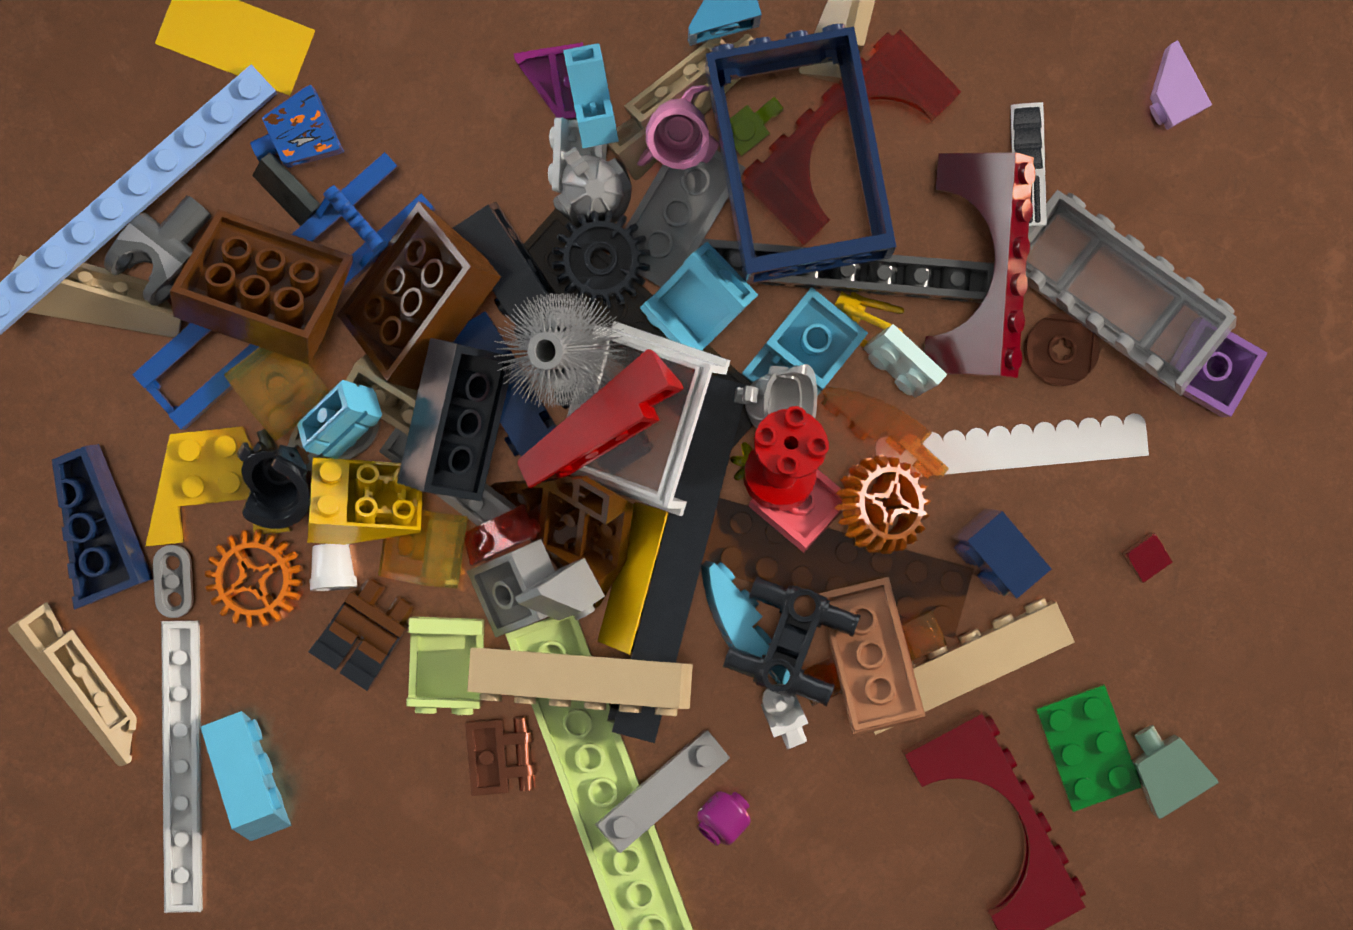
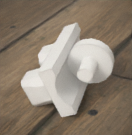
M773 684V685L779 687V686H783L784 684ZM766 689L762 696L763 704H761V707L774 738L781 735L787 749L805 743L807 739L802 726L808 724V721L797 696L788 698Z

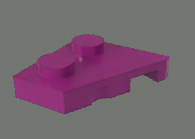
M583 42L514 53L516 63L556 118L577 119L563 50L584 46Z

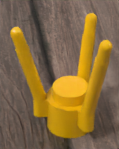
M842 291L835 303L838 309L857 324L862 319L884 330L891 326V324L866 313L865 306L898 314L904 313L903 307L866 298L854 292L849 295ZM864 338L859 345L864 348L868 341Z

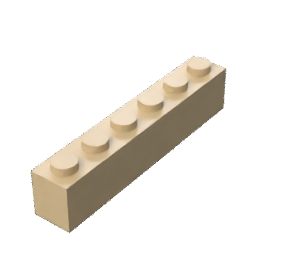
M1041 598L1026 605V613L1013 618L1011 613L992 621L993 628L983 633H980L979 629H974L958 637L961 643L948 649L945 644L937 646L925 653L927 659L916 664L911 659L924 711L933 709L1074 643L1075 641L1057 602L1049 601L1046 603L1045 598ZM890 728L874 731V734L877 735Z
M471 647L467 692L480 693L479 700L501 701L502 695H513L514 703L536 704V697L549 698V706L571 707V700L584 701L585 709L606 710V703L620 704V712L641 713L642 706L655 707L656 715L677 716L678 709H690L693 664Z

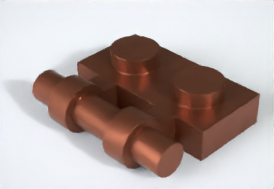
M528 717L513 718L514 732L504 733L502 719L465 723L471 796L508 793V778L516 777L519 780V791L534 790L533 775H536L535 763L531 762L530 743L533 742V732L529 731ZM505 745L516 746L517 765H506Z

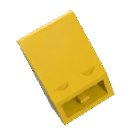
M313 457L307 543L346 545L420 533L422 491L397 483L401 463Z

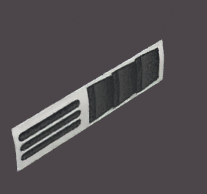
M1043 102L1011 105L1012 153L1016 152L1034 157L1035 180L1032 183L1031 189L1033 214L1029 221V226H1046Z

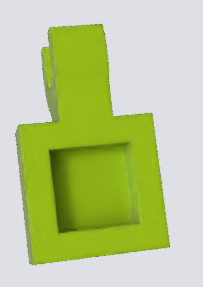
M775 97L765 103L755 113L749 105H746L730 118L735 149L741 157L770 135L764 125L779 115L784 109Z

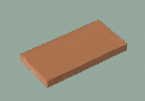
M889 577L819 593L822 596L828 597L830 605L856 615H861L853 637L825 626L853 736L926 719Z

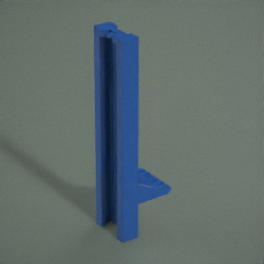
M385 152L342 190L338 189L335 185L328 188L323 194L325 198L316 213L291 234L313 242L336 220L343 216L346 222L365 241L352 254L353 263L341 293L374 264L379 255L389 246L388 243L418 201L424 203L433 212L436 210L421 193L378 232L363 218L353 205L398 167ZM190 323L132 375L169 414L173 422L181 430H186L274 352L249 344L184 403L173 407L169 403V399L159 391L161 385L156 379L212 331Z

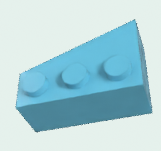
M240 711L201 726L200 728L232 830L253 841L290 827L291 823L284 808L281 794L272 776L273 768L270 759L263 752L259 740H262V733L256 719L251 720V718Z

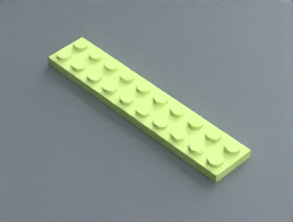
M573 615L560 621L549 617L505 634L511 650L592 656L579 620H575ZM536 697V704H531L614 929L693 930L655 825L651 826L621 853H618L595 825L640 786L621 734L613 733L614 723L607 722L611 708L610 704L606 703V710L585 709L584 701L571 700V707L549 706V698Z

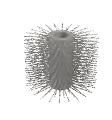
M568 293L567 301L566 295L564 296L563 294L562 301V297H559L561 294L558 295V300L556 294V308L554 307L553 294L552 299L550 294L549 302L548 299L546 301L547 307L545 301L543 303L541 298V306L538 301L534 309L535 313L531 305L529 308L527 307L529 313L524 309L527 315L532 317L531 320L527 317L525 320L520 317L526 326L523 325L524 327L522 328L517 325V328L525 332L523 333L524 335L516 333L518 335L512 334L516 337H508L513 339L512 341L516 340L508 345L519 347L503 349L526 350L527 352L498 355L528 354L527 356L504 362H516L514 364L518 365L516 366L518 368L514 371L521 368L517 372L522 371L525 374L516 382L514 387L526 376L520 384L521 386L533 374L527 381V384L530 381L531 383L526 392L529 388L530 391L536 388L539 393L540 389L539 403L542 392L545 401L548 393V407L550 396V405L553 402V389L554 404L556 396V402L558 405L559 400V406L560 401L562 405L560 393L562 394L564 406V402L566 405V402L570 399L569 391L571 399L573 397L575 404L576 397L574 393L576 387L579 392L577 400L578 397L579 399L581 397L580 393L582 397H585L588 390H585L583 384L588 387L590 394L591 392L593 393L594 390L592 391L589 385L591 386L592 381L595 382L596 379L600 381L596 374L602 373L605 375L603 371L606 370L598 365H608L606 364L608 362L602 360L615 356L604 354L603 352L623 351L593 348L627 344L593 345L620 337L607 338L609 335L602 333L607 331V329L602 331L604 329L601 326L603 323L597 324L605 319L604 317L595 324L601 318L600 316L603 312L589 325L595 318V315L592 318L591 316L596 307L591 313L589 312L590 308L585 313V302H582L581 297L579 298L581 300V305L579 306L577 296H575L576 303L573 307L574 302L572 300L571 303L570 294L568 300Z

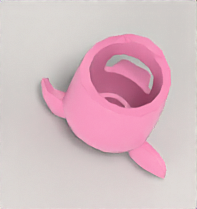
M692 86L686 90L682 98L670 99L656 109L646 126L645 141L648 147L640 155L637 163L638 166H645L653 158H656L663 165L673 169L685 170L697 166L700 162L708 163L718 149L719 142L709 133L704 115L693 105L694 100L699 94L709 91L708 86Z

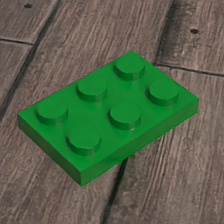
M1105 684L1094 686L1035 708L1071 811L1075 812L1142 788Z

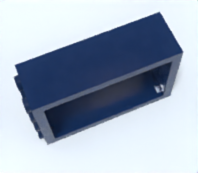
M841 23L832 24L822 28L823 32L809 35L806 30H799L786 34V39L771 41L770 37H761L749 41V46L734 48V44H722L713 47L712 52L706 53V77L744 279L748 284L889 259L897 247L854 26L845 28L844 24ZM833 62V65H839L871 236L756 257L724 87L727 84H731V80Z

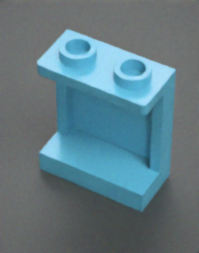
M708 242L693 252L675 274L640 307L647 316L648 321L653 326L659 328L669 340L699 350H703L758 296L752 287Z

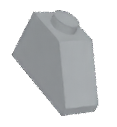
M582 558L559 568L516 596L515 599L522 606L560 621L572 615L575 620H579L595 611L593 604L605 597L585 558Z

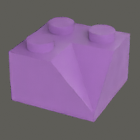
M1202 317L1196 318L1172 358L1170 365L1183 373L1217 328ZM1230 332L1189 383L1182 395L1222 418L1231 417L1266 357L1267 352Z

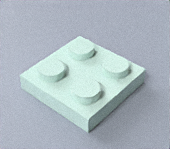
M894 324L871 338L863 348L869 354L868 359L875 367L880 370H886L896 379L895 384L902 392L907 395H913L915 398L939 385L947 375Z

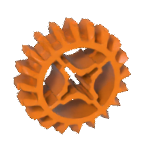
M878 455L872 459H862L858 465H853L848 469L850 475L840 479L845 489H840L835 493L842 499V504H838L834 509L843 511L844 517L838 523L848 525L845 536L849 538L856 537L855 546L860 548L866 547V551L870 553L891 554L893 551H903L907 548V544H913L915 541H918L916 534L926 530L921 520H926L930 517L923 509L931 501L923 498L922 492L928 486L918 485L917 481L921 474L917 472L910 473L911 464L906 462L900 463L899 458L894 456ZM878 476L877 484H873L871 493L866 494L869 484ZM900 516L896 526L888 533L889 526L893 525L895 517Z
M256 529L254 539L251 540L249 531L242 530L240 534L241 543L234 535H230L227 537L230 549L223 544L216 546L217 552L223 557L221 559L215 556L209 557L208 562L217 566V570L205 571V577L215 578L216 583L209 584L205 588L207 592L218 591L219 596L212 598L210 601L212 605L219 604L222 601L226 604L220 611L221 616L224 617L233 610L235 613L232 617V623L238 624L242 620L243 615H245L246 627L249 628L254 626L256 616H258L260 625L265 627L269 625L268 614L276 622L282 620L279 607L288 613L294 609L287 601V598L292 600H299L301 598V594L293 591L292 587L303 586L305 581L303 579H294L293 573L303 571L304 567L303 565L291 566L290 561L296 559L299 554L297 551L285 555L284 551L290 544L287 540L275 546L274 544L277 540L276 533H270L266 541H263V530ZM259 548L274 556L276 560L266 565H259L252 557L247 555L245 549ZM236 557L240 576L235 583L228 587L227 570L232 559ZM250 568H253V572H262L269 569L258 580L259 588H256V584L245 585L240 588L251 577ZM282 569V589L274 600L271 596L273 592L270 589L269 582L271 577ZM244 591H249L258 600L261 599L265 607H247L238 602L234 596Z

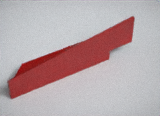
M647 349L518 459L517 463L529 488L535 487L554 474L558 478L571 475L660 421L652 406L682 391L684 387L680 380L653 350Z

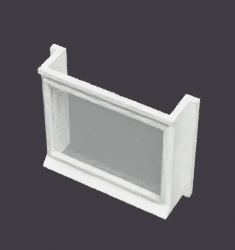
M618 322L612 328L607 329V331L612 330L617 333L609 335L607 338L617 336L620 338L593 344L627 343L593 348L623 350L619 352H603L604 354L620 356L616 359L608 358L602 360L611 363L608 365L602 364L604 366L598 365L612 372L610 374L605 372L604 374L612 380L643 352L651 349L680 380L684 389L652 406L660 421L572 473L571 476H587L611 491L678 516H683L687 502L674 497L711 375L712 373L726 375L730 360ZM602 373L596 374V376L600 379L598 381L600 386L604 387L610 380ZM592 381L596 389L599 391L600 387ZM580 393L581 397L580 399L578 397L577 402L575 400V404L573 399L567 417L583 405L587 399H590L587 393L586 399Z

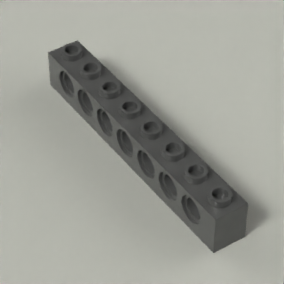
M702 239V245L708 242L744 279L737 241ZM753 243L756 257L809 248ZM892 255L889 259L753 284L807 289L812 287L818 290L982 303L992 282L995 263Z

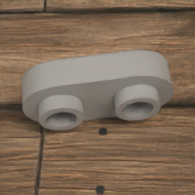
M164 546L156 552L153 559L155 605L162 615L168 618H178L187 614L194 602L192 559L189 552L182 546ZM171 556L179 559L180 565L176 570L168 566V560ZM173 592L180 594L182 598L178 606H174L170 602V596Z

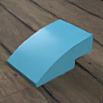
M811 287L741 375L752 383L768 374L771 365L792 368L796 365L808 364L815 373L818 396L866 337L868 332Z

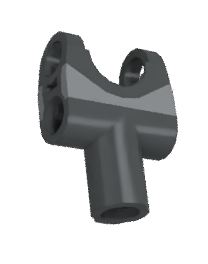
M187 195L161 224L148 214L141 213L125 227L106 254L104 267L111 274L119 275L127 268H132L135 264L141 262L152 263V273L148 278L150 281L143 291V298L153 306L159 305L171 297L170 289L194 251L187 244L212 216L201 204Z

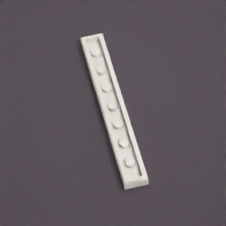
M200 620L161 621L164 913L201 912L203 910Z

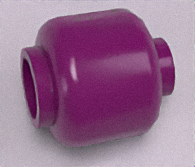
M717 791L699 809L697 813L699 821L697 829L715 846H718L720 843L731 845L750 825L751 818L746 811L750 806L737 792L729 795L726 792Z

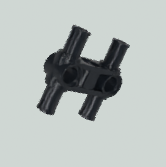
M757 576L749 598L780 609V620L766 655L763 654L761 658L730 646L723 668H728L754 678L753 682L757 686L788 698L799 695L827 707L835 685L804 674L805 670L802 669L803 663L817 627L821 628L823 625L853 637L861 615H856L830 605L828 597L817 594L812 590L796 585H789L788 588H785ZM800 597H809L814 601L815 611L810 616L803 617L795 612L794 604ZM778 665L785 667L790 674L788 682L779 687L772 685L768 680L770 669Z

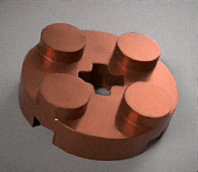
M1067 313L1052 314L1038 321L1029 332L1025 343V356L1031 372L1042 381L1055 386L1072 385L1084 379L1095 368L1100 352L1099 340L1096 334ZM1060 339L1066 340V346L1072 347L1071 354H1066L1064 360L1058 359L1057 353L1052 351L1053 345H1058Z

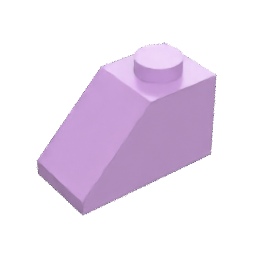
M1178 40L1164 50L1150 96L1153 103L1150 105L1151 113L1159 125L1164 124L1167 130L1212 106Z

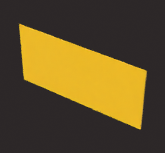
M171 0L155 44L237 76L252 64L276 91L290 96L315 30L239 0Z
M638 502L634 503L627 560L612 584L597 642L629 655L633 646L668 511Z

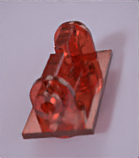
M523 504L464 532L463 536L470 565L473 566L482 561H488L492 556L526 540L535 539L537 533L541 531L538 521L536 519H528L526 507Z

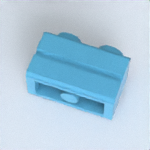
M345 380L337 384L297 424L305 451L317 455L322 453L325 457L338 459L349 447L354 446L357 440L370 427L375 426L382 416L376 392L373 388L362 385L357 387L355 383Z

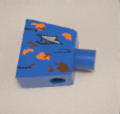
M312 85L303 88L264 115L262 120L269 134L250 142L259 162L268 153L278 154L283 165L287 168L339 155L344 152L322 102Z

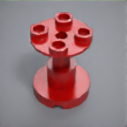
M792 406L788 409H781L770 413L759 423L755 432L754 449L749 453L744 466L743 483L749 496L759 505L768 509L771 506L779 508L778 511H788L801 506L810 497L817 479L816 470L823 464L828 452L829 441L821 423L812 415L806 413L803 408Z

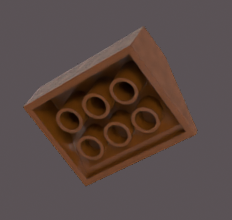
M419 201L388 243L389 246L379 255L337 314L387 382L417 391L420 386L430 338L454 342L501 278L484 255L429 207Z
M218 209L170 289L173 317L309 364L325 336L353 263V256Z

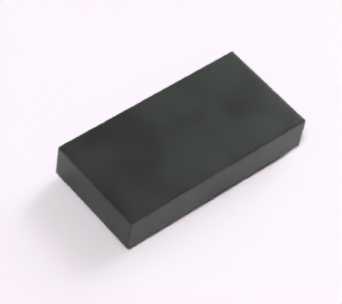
M268 153L260 160L252 176L300 226L303 225L316 213L320 203L273 154Z

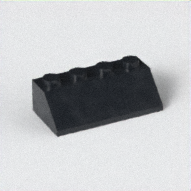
M430 338L398 476V484L423 492L482 501L509 385L508 380L510 379L509 376H511L509 373L512 372V369L509 370L504 367L514 363L513 361L512 363H505L504 361L515 359V357L498 356L504 354Z

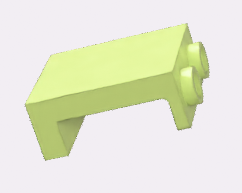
M419 616L409 618V633L411 634L409 691L406 706L415 707V713L422 714L437 713V707L451 708V714L473 715V709H480L482 706V700H479L480 693L467 692L470 649L471 647L484 648L485 619Z

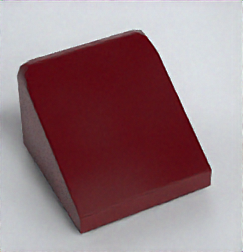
M1152 532L1122 553L1142 583L1173 563L1156 533Z

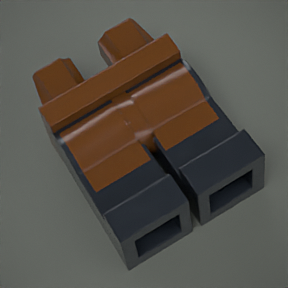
M371 577L358 590L355 589L350 592L331 622L308 651L334 670H337L341 667L357 641L360 640L361 642L340 671V674L366 691L373 686L408 629L409 624H407V621L414 608L413 604L400 596L395 598L388 611L378 605L376 602L386 587Z

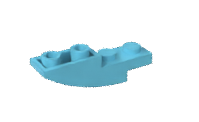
M705 561L701 565L703 586L713 619L729 648L734 646V648L762 658L763 654H767L772 639L758 625L755 628L752 627L763 617L755 609L759 603L757 600L749 598L750 593L746 589H743L741 592L732 583L735 576L723 563L720 562L716 565L713 562ZM779 665L771 668L768 673L777 684L784 685L788 682L790 676L789 671Z

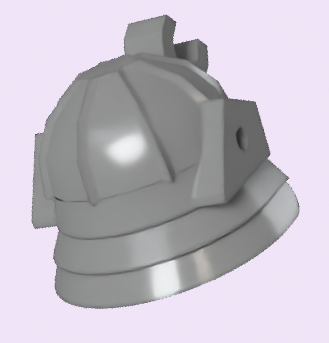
M576 147L563 155L568 165L565 167L561 179L562 193L553 200L555 208L578 228L582 225L578 221L577 216L582 213L587 223L593 221L591 215L593 211L599 213L600 221H605L606 211L612 210V222L616 223L619 217L626 212L631 200L632 185L626 169L616 158L608 162L598 156H581Z
M808 364L796 365L792 368L771 365L768 374L752 382L751 386H744V388L736 387L734 402L745 404L751 423L756 428H758L759 423L768 414L781 409H788L792 406H799L806 413L816 418L817 382L815 373Z

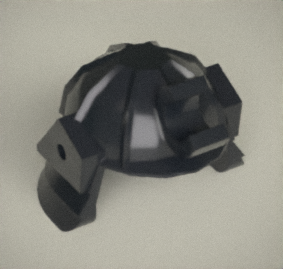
M247 442L242 443L237 451V455L243 461L241 473L245 484L250 489L249 496L242 510L243 517L255 525L270 529L287 528L301 521L310 506V493L306 483L307 467L297 448L279 445L277 449L269 448L267 450L263 442H257L252 450Z

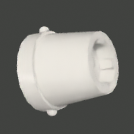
M320 544L313 546L311 579H309L310 591H337L357 588V578L354 576L349 544Z

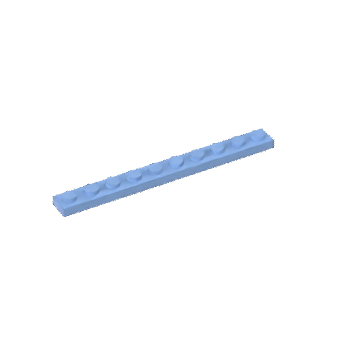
M252 64L0 282V335L277 94L276 90Z

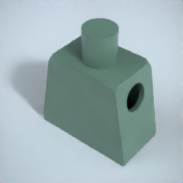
M1153 725L1135 734L1134 737L1144 753L1134 758L1132 762L1149 808L1157 818L1165 817L1219 783L1217 778L1180 737L1172 735L1162 740Z

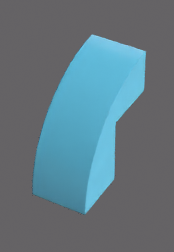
M600 44L563 50L582 148L619 142Z

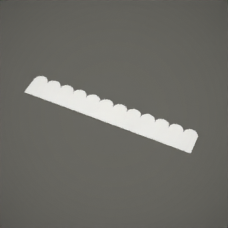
M1135 413L1128 415L1124 420V424L1117 416H1107L1103 419L1101 427L1096 419L1085 418L1080 422L1079 427L1071 420H1063L1058 423L1056 431L1054 426L1048 422L1037 424L1033 432L1028 425L1018 424L1012 429L1011 435L1008 429L1003 426L992 428L988 436L984 430L974 428L967 433L966 440L965 436L958 430L949 431L945 434L943 440L937 433H926L921 439V444L919 439L911 434L901 437L898 445L895 439L885 436L877 441L875 448L876 456L897 457L900 463L906 462L911 464L910 473H920V477L1149 456L1146 422L1141 415Z

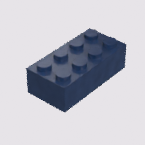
M984 509L952 536L957 542L953 547L955 552L966 564H973L980 569L981 572L976 576L990 592L993 591L998 595L1001 594L1003 597L1008 595L1016 599L1019 598L1052 570L1003 511Z

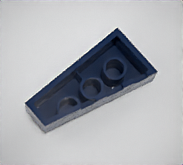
M486 311L468 321L453 342L504 355L512 354L511 350L503 349L509 347L507 344H503L505 340L499 335L500 332ZM521 368L512 372L511 375L521 370ZM517 375L509 380L500 423L508 434L504 440L515 457L518 455L522 457L557 427L541 399L539 403L537 393L533 397L535 390L527 398L530 388L527 392L526 390L530 382L527 384V379L520 386L526 376L514 387L516 382L524 375Z
M100 445L84 446L52 459L58 506L62 509L64 527H62L63 540L67 543L69 563L67 564L69 579L72 578L74 596H72L74 610L152 580L153 577Z

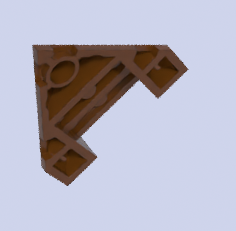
M587 476L548 478L532 488L527 486L525 480L498 482L491 485L495 491L505 496L507 500L519 508L513 515V518L532 543L540 539L542 540L549 558L558 569L585 558L602 592L606 596L627 560L634 504ZM605 597L594 603V608L600 606Z

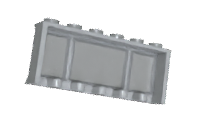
M1057 190L1046 203L1047 225L1029 226L1030 253L1026 260L1025 274L1028 286L1182 396L1189 383L1231 330L1236 327L1237 317L1233 314L1235 310L1224 300L1216 298L1214 301L1203 293L1205 289L1191 277H1186L1184 280L1174 273V266L1163 257L1157 255L1153 258L1143 251L1144 245L1135 237L1129 234L1124 237L1114 230L1115 225L1107 217L1099 213L1095 217L1084 209L1086 207L1085 203L1076 195L1068 193L1066 196Z

